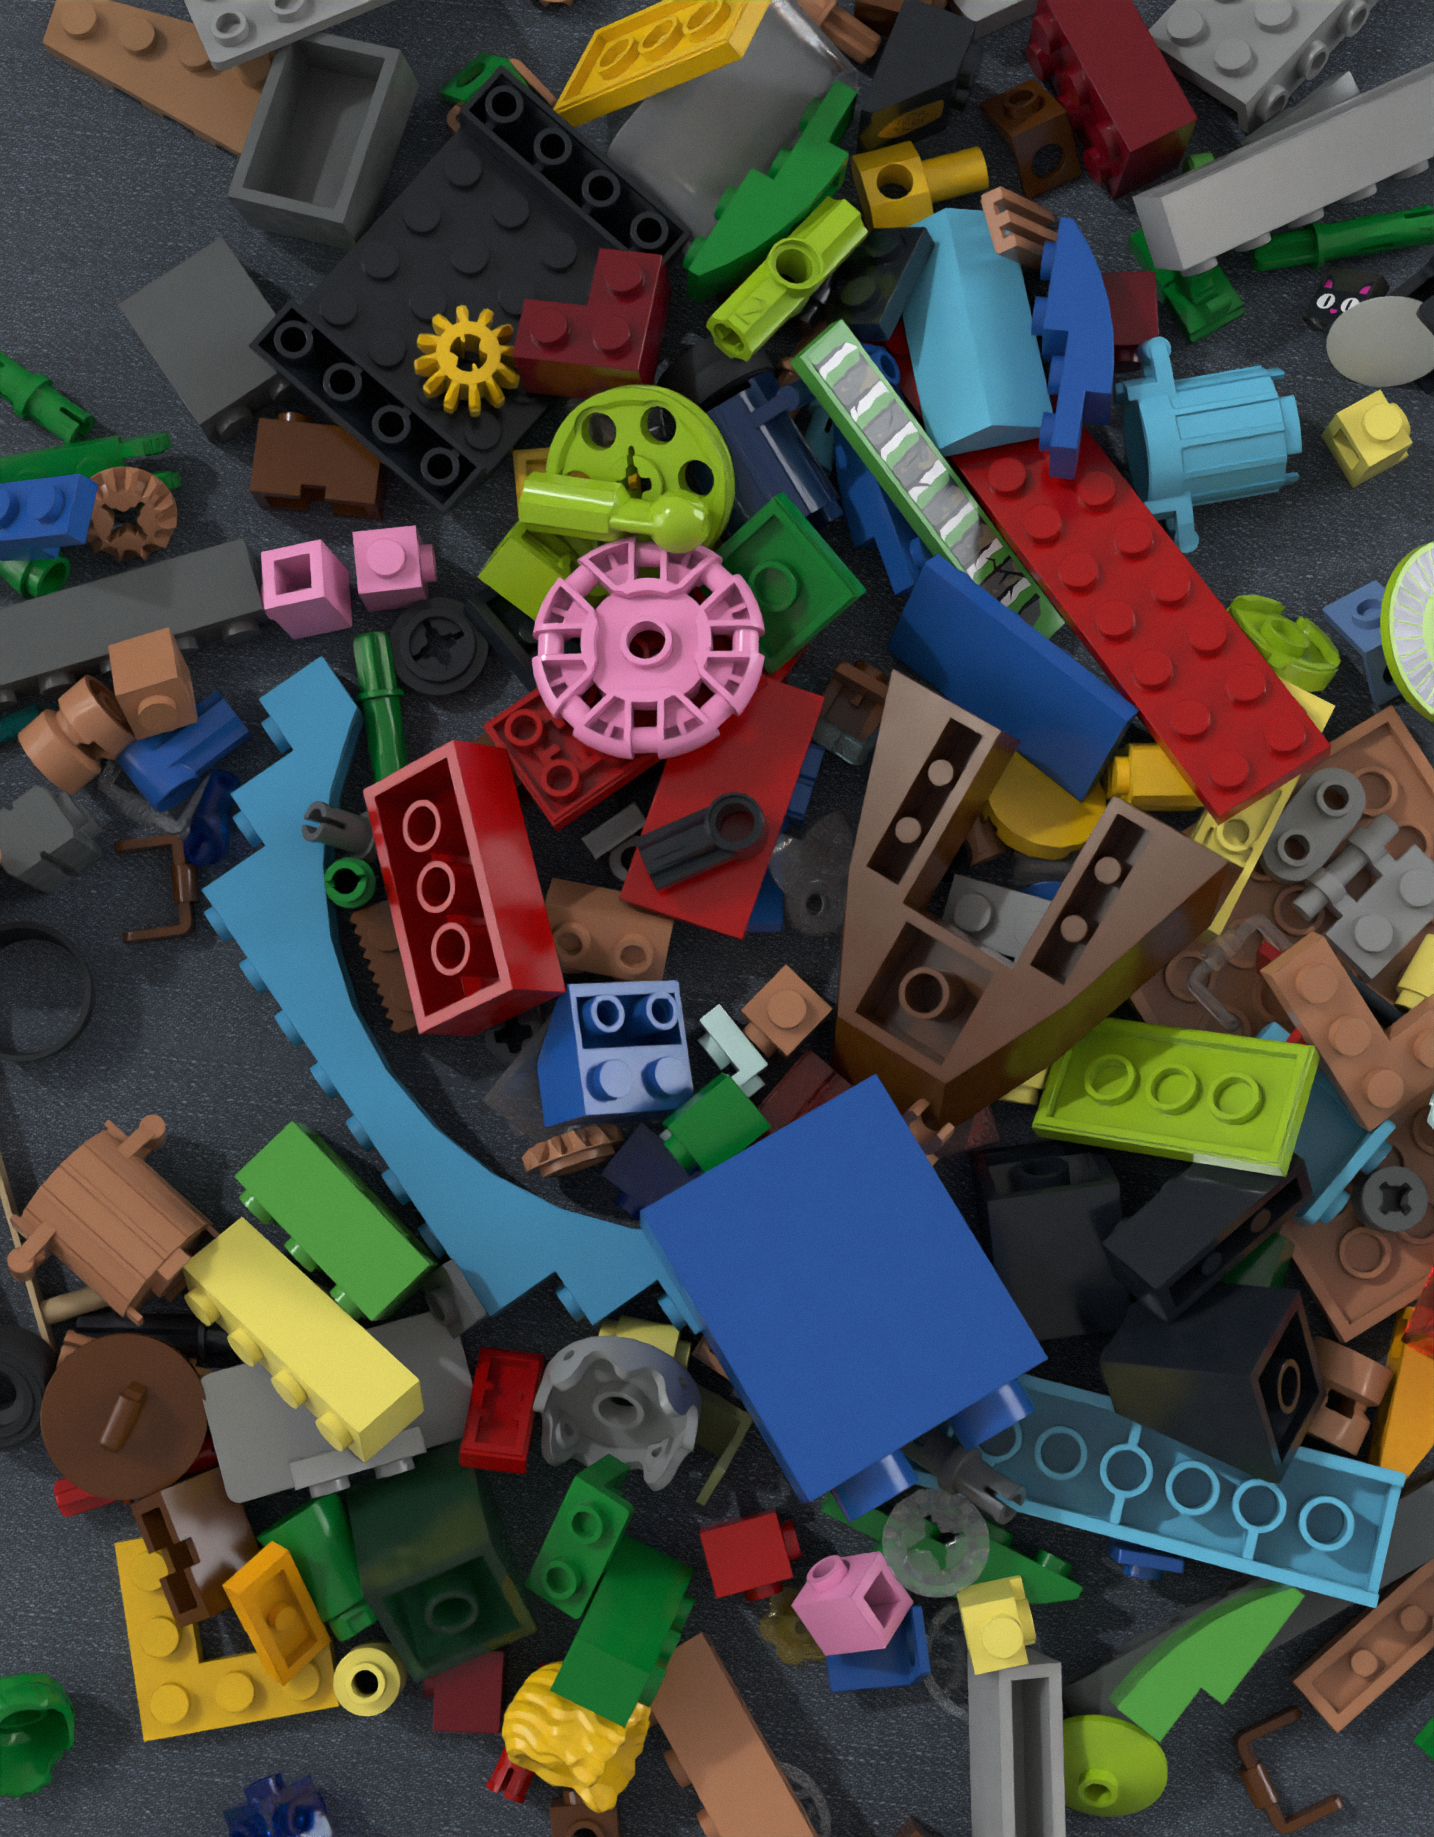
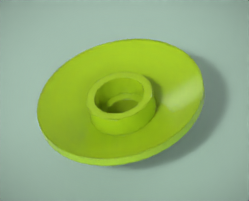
M1079 1715L1063 1720L1065 1806L1090 1815L1116 1817L1139 1812L1157 1801L1167 1783L1168 1764L1162 1748L1151 1735L1130 1722L1111 1716Z

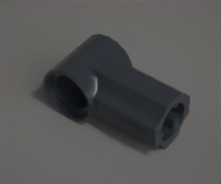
M731 792L719 796L709 807L637 837L635 841L656 890L661 892L734 859L752 858L766 844L769 829L767 819L756 800L744 793ZM742 811L754 817L753 831L744 840L732 842L721 837V823L730 813Z

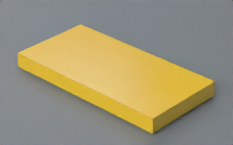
M663 0L596 30L553 110L575 128L741 60L771 0Z

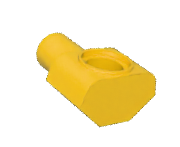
M907 141L851 156L853 178L869 234L873 228L909 227L933 215V203L989 188L987 167L979 146L921 161L912 142ZM887 183H896L902 185L908 191V194L900 199H890L881 194L879 188Z

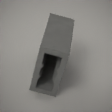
M222 236L118 304L126 320L210 443L221 436L228 439L240 434L252 424L254 420L253 415L273 402L275 404H283L300 393L249 348V344L276 314Z

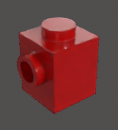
M775 1507L700 1527L699 1534L716 1598L743 1592L746 1601H754L784 1591L781 1581L793 1578L790 1561L802 1558L792 1519L779 1522Z

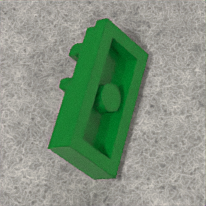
M1141 228L1130 235L1127 242L1128 247L1143 271H1155L1156 292L1190 346L1243 317L1245 313L1242 308L1243 303L1219 264L1203 273L1188 277H1182L1178 270L1155 269L1143 229Z

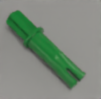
M1430 204L1407 210L1361 216L1355 219L1319 224L1318 221H1314L1305 225L1304 229L1270 235L1271 240L1268 243L1250 250L1252 267L1256 271L1263 272L1309 264L1311 269L1319 270L1323 267L1324 262L1385 253L1391 250L1414 246L1433 245V208Z
M386 632L363 633L354 638L353 641L360 694L356 695L354 699L355 704L362 705L373 784L409 764L400 700L405 698V691L397 688L391 641Z

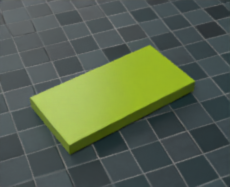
M1106 1017L1051 1065L1032 1129L1038 1137L1286 1177L1320 1055L1316 1047L1311 1045Z

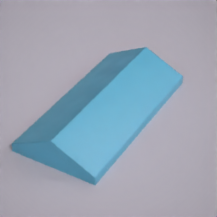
M945 208L909 226L926 227L935 243L933 251L902 312L926 434L943 457L1040 438L1043 413H1053L1037 338L1031 335L1032 315L1021 265L995 253L985 214L982 210ZM1005 230L1006 235H1007V237H1008V233H1009L1010 231Z

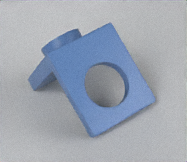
M1375 580L1324 607L1323 614L1325 620L1363 657L1372 701L1377 706H1380L1399 696L1401 692L1393 680L1385 681L1383 679L1387 663L1381 642L1380 614L1385 588Z

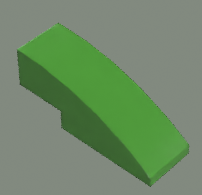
M1274 1582L1244 1592L1203 1612L1169 1635L1138 1662L1108 1696V1699L1118 1710L1160 1743L1201 1688L1224 1705L1305 1595L1291 1585Z

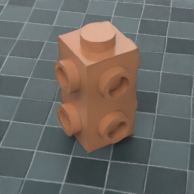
M552 878L546 900H544L561 972L579 974L586 971L611 976L617 982L662 981L674 919L621 902L619 900L621 891Z

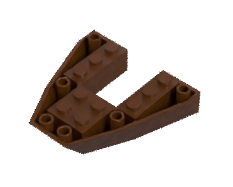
M892 669L848 873L841 930L830 1074L850 1087H854L872 1075L877 1074L901 1116L917 1100L926 1099L930 1105L921 1114V1119L927 1128L939 1131L948 1122L957 1127L1062 1057L1211 926L1244 868L1133 804L1113 795L1016 963L1012 962L925 908L1021 740L920 682Z

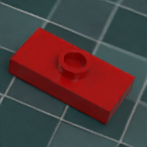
M488 1347L480 1348L460 1448L459 1466L518 1474L526 1473L536 1411H533V1404L543 1378L545 1354Z

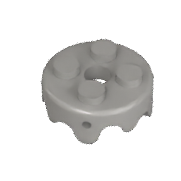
M596 1336L575 1341L559 1350L547 1364L533 1404V1411L541 1412L542 1455L551 1466L557 1467L572 1458L589 1467L605 1455L611 1454L630 1466L629 1470H643L644 1480L648 1487L653 1491H659L671 1482L679 1465L687 1454L694 1449L702 1419V1398L698 1386L686 1368L671 1355L653 1345L636 1339L618 1336ZM610 1397L624 1398L634 1406L618 1405L612 1402Z

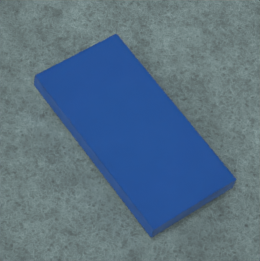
M938 553L924 564L886 648L954 703L1021 740L1016 752L1080 802L1093 792L1139 709L1124 699L1120 692L1102 682L1075 661L1066 650L1057 647L1026 623L1017 612L1008 609L977 585L968 574L958 570Z

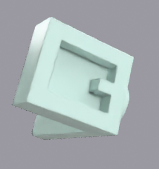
M718 1004L699 1020V1025L706 1034L697 1041L720 1070L728 1064L734 1067L737 1073L731 1078L745 1095L750 1098L765 1085L758 1075L767 1068L768 1063L722 1006ZM666 1129L659 1135V1138L664 1143L672 1135Z

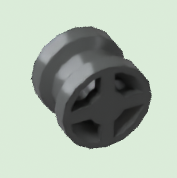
M1400 1166L1378 1168L1368 1175L1360 1176L1353 1187L1351 1196L1353 1212L1360 1223L1370 1230L1382 1233L1409 1230L1418 1224L1426 1213L1429 1200L1426 1186L1421 1178L1410 1169ZM1402 1191H1403V1193L1400 1195V1197H1401L1400 1206L1403 1208V1210L1398 1206V1201H1399L1398 1195H1399Z

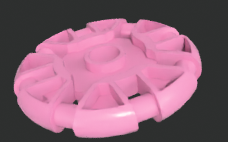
M637 535L603 544L579 558L577 561L580 566L565 580L559 577L548 591L538 612L532 635L534 639L538 640V656L532 658L534 678L538 691L556 720L564 718L574 728L572 736L587 746L617 758L634 760L635 753H658L659 760L677 757L696 750L718 737L720 732L717 728L732 714L739 717L749 704L761 677L765 656L759 653V637L765 635L763 617L758 602L740 574L731 575L721 565L723 558L702 545L688 553L673 554L662 550L654 541H638ZM660 567V579H637L639 568ZM598 585L602 589H606L611 595L594 610L584 597ZM705 585L713 593L699 606L688 594L696 586ZM654 630L665 637V644L660 653L646 659L634 656L629 651L632 639L642 631ZM713 635H727L733 638L732 651H713ZM581 637V653L564 654V642L572 638ZM703 682L715 694L699 709L690 700L698 694ZM595 684L603 698L591 709L582 700V695ZM634 710H657V727H635Z

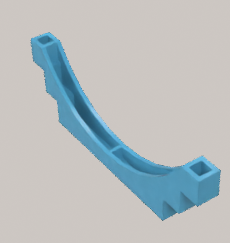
M322 656L259 698V701L270 715L261 722V725L282 754L290 748L293 751L230 794L241 809L239 813L232 817L240 831L254 848L261 843H264L265 846L202 889L212 907L204 911L206 918L225 943L233 938L236 940L247 956L245 960L239 963V966L249 982L260 995L270 990L282 1008V1011L274 1016L282 1031L295 1047L305 1042L318 1063L310 1068V1071L320 1087L331 1100L339 1094L353 1113V1116L345 1122L355 1139L367 1153L376 1147L389 1166V1169L381 1175L393 1195L403 1206L412 1200L426 1221L417 1227L422 1238L438 1259L448 1254L451 1259L455 1260L490 1317L499 1316L558 1274L564 1284L555 1289V1292L573 1319L578 1322L586 1316L592 1326L599 1325L604 1319L616 1313L659 1282L666 1292L656 1299L675 1328L679 1331L686 1325H689L695 1335L701 1332L700 1328L642 1229H631L564 1210L500 1177L443 1132L395 1074L362 1013L341 945L338 907L328 897L324 887V875L326 870L335 862L336 848L318 842L307 841L302 834V825H309L318 828L320 825L319 823L304 819V815L312 803L321 801L329 806L340 809L361 734L365 727L362 711L355 704V701Z

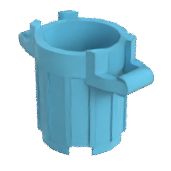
M1154 337L1143 341L1137 349V357L1141 362L1142 378L1115 383L1113 389L1114 405L1122 404L1124 451L1132 489L1155 519L1163 520L1165 532L1182 553H1190L1199 544L1198 534L1194 531L1193 506L1279 492L1282 486L1292 485L1299 479L1297 472L1286 473L1287 455L1302 453L1300 420L1294 395L1279 397L1273 381L1284 379L1285 372L1278 367L1264 369L1260 365L1174 380L1169 358L1171 345L1163 337Z

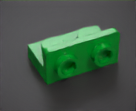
M611 1454L605 1455L575 1475L524 1585L574 1619H579L586 1614L634 1513V1506L625 1500L626 1493L620 1490L630 1466Z

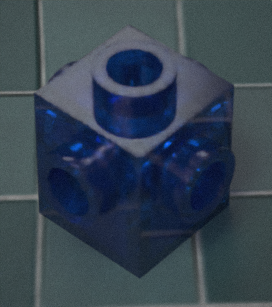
M280 1772L265 1776L243 1787L245 1800L222 1811L229 1828V1837H334L327 1820L325 1802L320 1793L315 1789L310 1775L285 1782Z

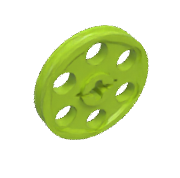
M624 385L588 398L578 405L562 422L554 436L547 457L546 473L570 476L573 471H582L594 480L622 483L627 491L630 492L631 498L655 501L670 490L684 489L695 493L686 483L685 469L692 460L704 462L712 470L714 476V486L708 495H698L708 506L711 516L710 532L706 540L701 544L710 550L725 531L732 513L735 497V476L732 459L717 426L690 399L675 391L656 385ZM656 406L666 408L675 418L676 432L669 442L658 441L648 429V415L652 408ZM595 412L608 415L616 426L615 442L610 448L597 445L589 434V421ZM637 471L640 477L650 478L652 484L651 489L642 494L640 489L630 488L628 484V477L636 474ZM629 532L631 536L637 535L638 541H653L650 535ZM563 535L573 550L581 557L605 544V541ZM660 567L639 568L637 579H660Z

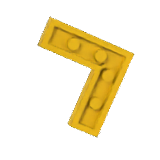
M143 1537L114 1543L144 1742L341 1705L336 1698L333 1688V1678L337 1663L332 1637H330L331 1642L285 1686L277 1683L274 1677L266 1672L256 1651L204 1660L198 1622L178 1629L159 1581L160 1578L169 1575L161 1551L158 1550L149 1554Z

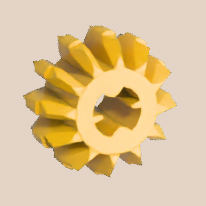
M461 304L456 308V324L452 325L446 317L437 314L432 318V326L437 335L426 333L419 334L417 347L426 355L414 361L415 373L424 377H430L423 386V393L427 398L437 397L445 391L447 392L444 399V411L452 414L457 409L461 399L468 401L470 416H480V398L485 397L492 406L500 408L505 402V397L500 387L516 389L519 385V374L510 368L516 366L512 358L514 346H506L513 338L514 330L509 324H506L491 331L493 312L488 308L480 313L477 322L469 321L467 307ZM465 351L476 352L479 354V366L481 368L478 369L475 363H473L471 372L460 370L458 368V356L456 355L459 354L462 359H465Z

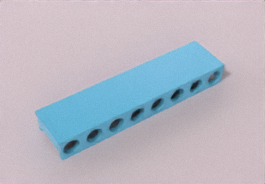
M1022 1374L1017 1379L1036 1410L1004 1431L976 1446L982 1453L983 1461L1016 1484H1021L1026 1488V1497L1022 1506L1012 1500H1007L999 1493L996 1494L998 1499L1017 1512L1377 1608L1378 1591L1401 1488L1404 1487L1406 1474L1403 1472L1300 1446L1281 1483L1265 1482L1115 1413L1111 1398L1108 1395L1027 1374ZM947 1420L935 1427L961 1445ZM919 1437L914 1439L922 1446L924 1445V1441ZM906 1456L919 1478V1481L915 1484L945 1492L938 1486L937 1477Z

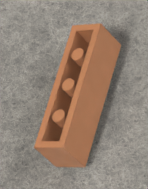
M701 1632L676 1647L666 1667L667 1671L650 1706L649 1728L658 1723L660 1724L672 1746L663 1752V1755L673 1776L682 1789L692 1783L705 1807L698 1811L696 1816L706 1837H819L708 1634Z

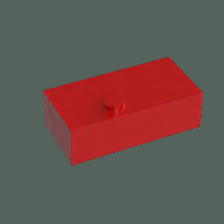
M451 740L363 790L419 1034L474 1036L565 993L566 989L507 749Z

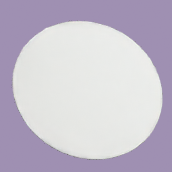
M1385 296L1363 301L1346 310L1333 323L1327 336V354L1333 366L1352 381L1377 387L1406 384L1429 373L1434 369V335L1416 315V311L1423 302L1407 297Z

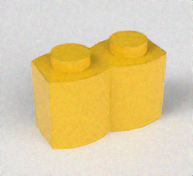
M1127 743L1125 748L1116 750L1113 761L1109 762L1103 773V790L1106 794V799H1111L1114 795L1143 811H1196L1198 807H1204L1157 743Z

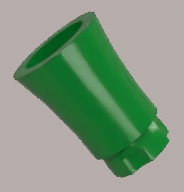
M337 1492L310 1498L274 1522L256 1537L263 1547L274 1541L289 1550L320 1615L321 1621L328 1622L339 1642L355 1636L391 1609L392 1602L380 1586L383 1580L354 1532Z

